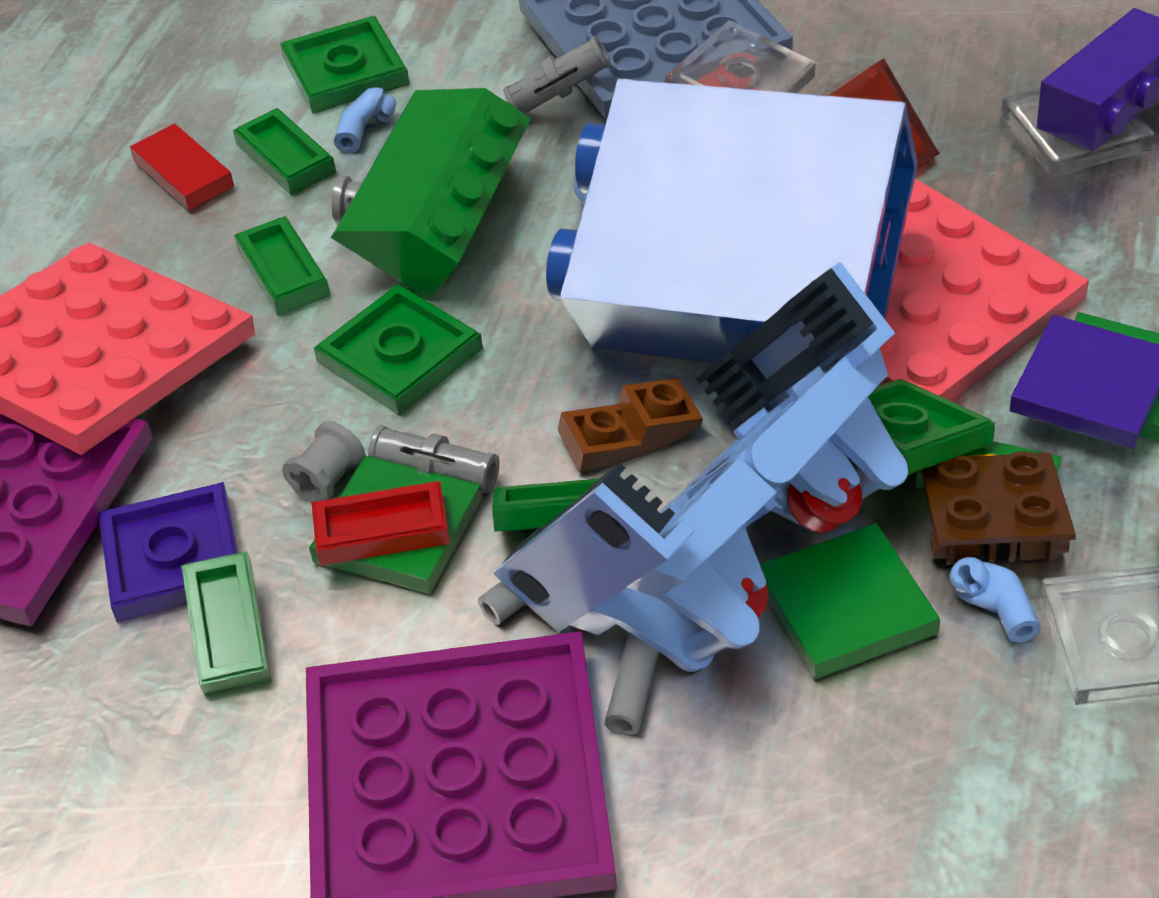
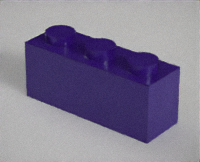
M1133 8L1043 79L1040 86L1036 128L1094 152L1113 135H1119L1125 129L1127 123L1144 109H1150L1159 97V17Z

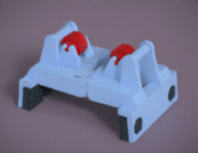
M839 261L809 283L769 319L696 378L699 384L705 380L710 384L704 390L707 395L714 391L716 392L718 397L713 400L716 407L722 402L727 408L721 412L722 415L727 417L732 413L735 417L729 423L733 429L748 417L751 418L733 431L738 439L692 480L680 494L659 512L657 509L663 501L656 496L648 502L645 497L651 490L644 485L636 491L632 486L638 478L631 474L626 479H623L620 474L626 467L619 462L593 483L582 496L545 526L539 527L517 545L493 574L556 632H560L571 625L599 635L617 624L652 646L655 650L668 657L679 668L687 672L693 673L704 669L711 663L715 654L728 647L739 649L751 644L759 634L758 618L766 609L768 591L766 579L745 528L769 511H773L811 532H830L842 523L849 522L858 514L862 505V499L879 489L891 490L902 484L907 478V462L894 445L868 398L888 376L880 347L895 332L841 261ZM847 456L860 468L859 471H855Z

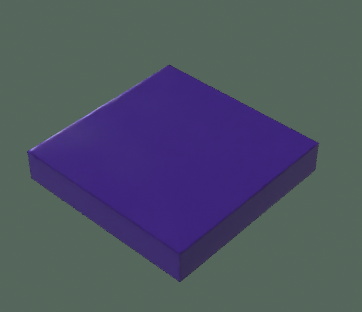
M1052 315L1011 395L1009 412L1135 450L1159 396V344Z
M224 482L98 513L110 605L116 622L187 605L181 565L239 553L229 498Z

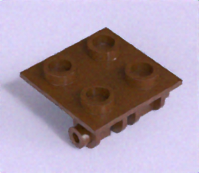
M1021 451L1010 455L972 457L960 455L921 470L934 532L930 533L932 559H944L946 565H954V563L965 557L979 559L980 544H983L985 562L994 563L996 544L1003 543L1006 562H1015L1016 550L1019 560H1055L1057 553L1069 552L1070 540H1076L1075 529L1051 453Z

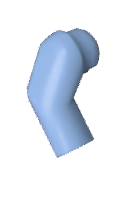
M368 88L342 112L334 138L336 148L344 153L356 152L360 147L364 129L369 119L373 117L380 123L388 122L390 115H393L397 105L395 98L384 94L383 88Z
M975 557L962 558L953 565L950 572V582L959 598L969 604L997 613L1010 641L1017 643L1026 642L1040 632L1041 625L1020 579L1013 571L999 565L982 562Z

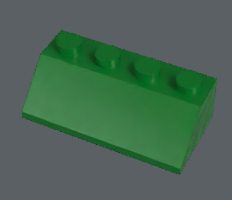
M486 88L415 90L331 238L429 300L459 264L531 118Z

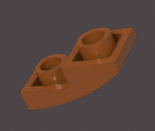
M672 378L622 385L619 402L615 405L561 412L557 431L579 472L616 465L619 462L623 463L666 447L701 428L703 417L680 379Z

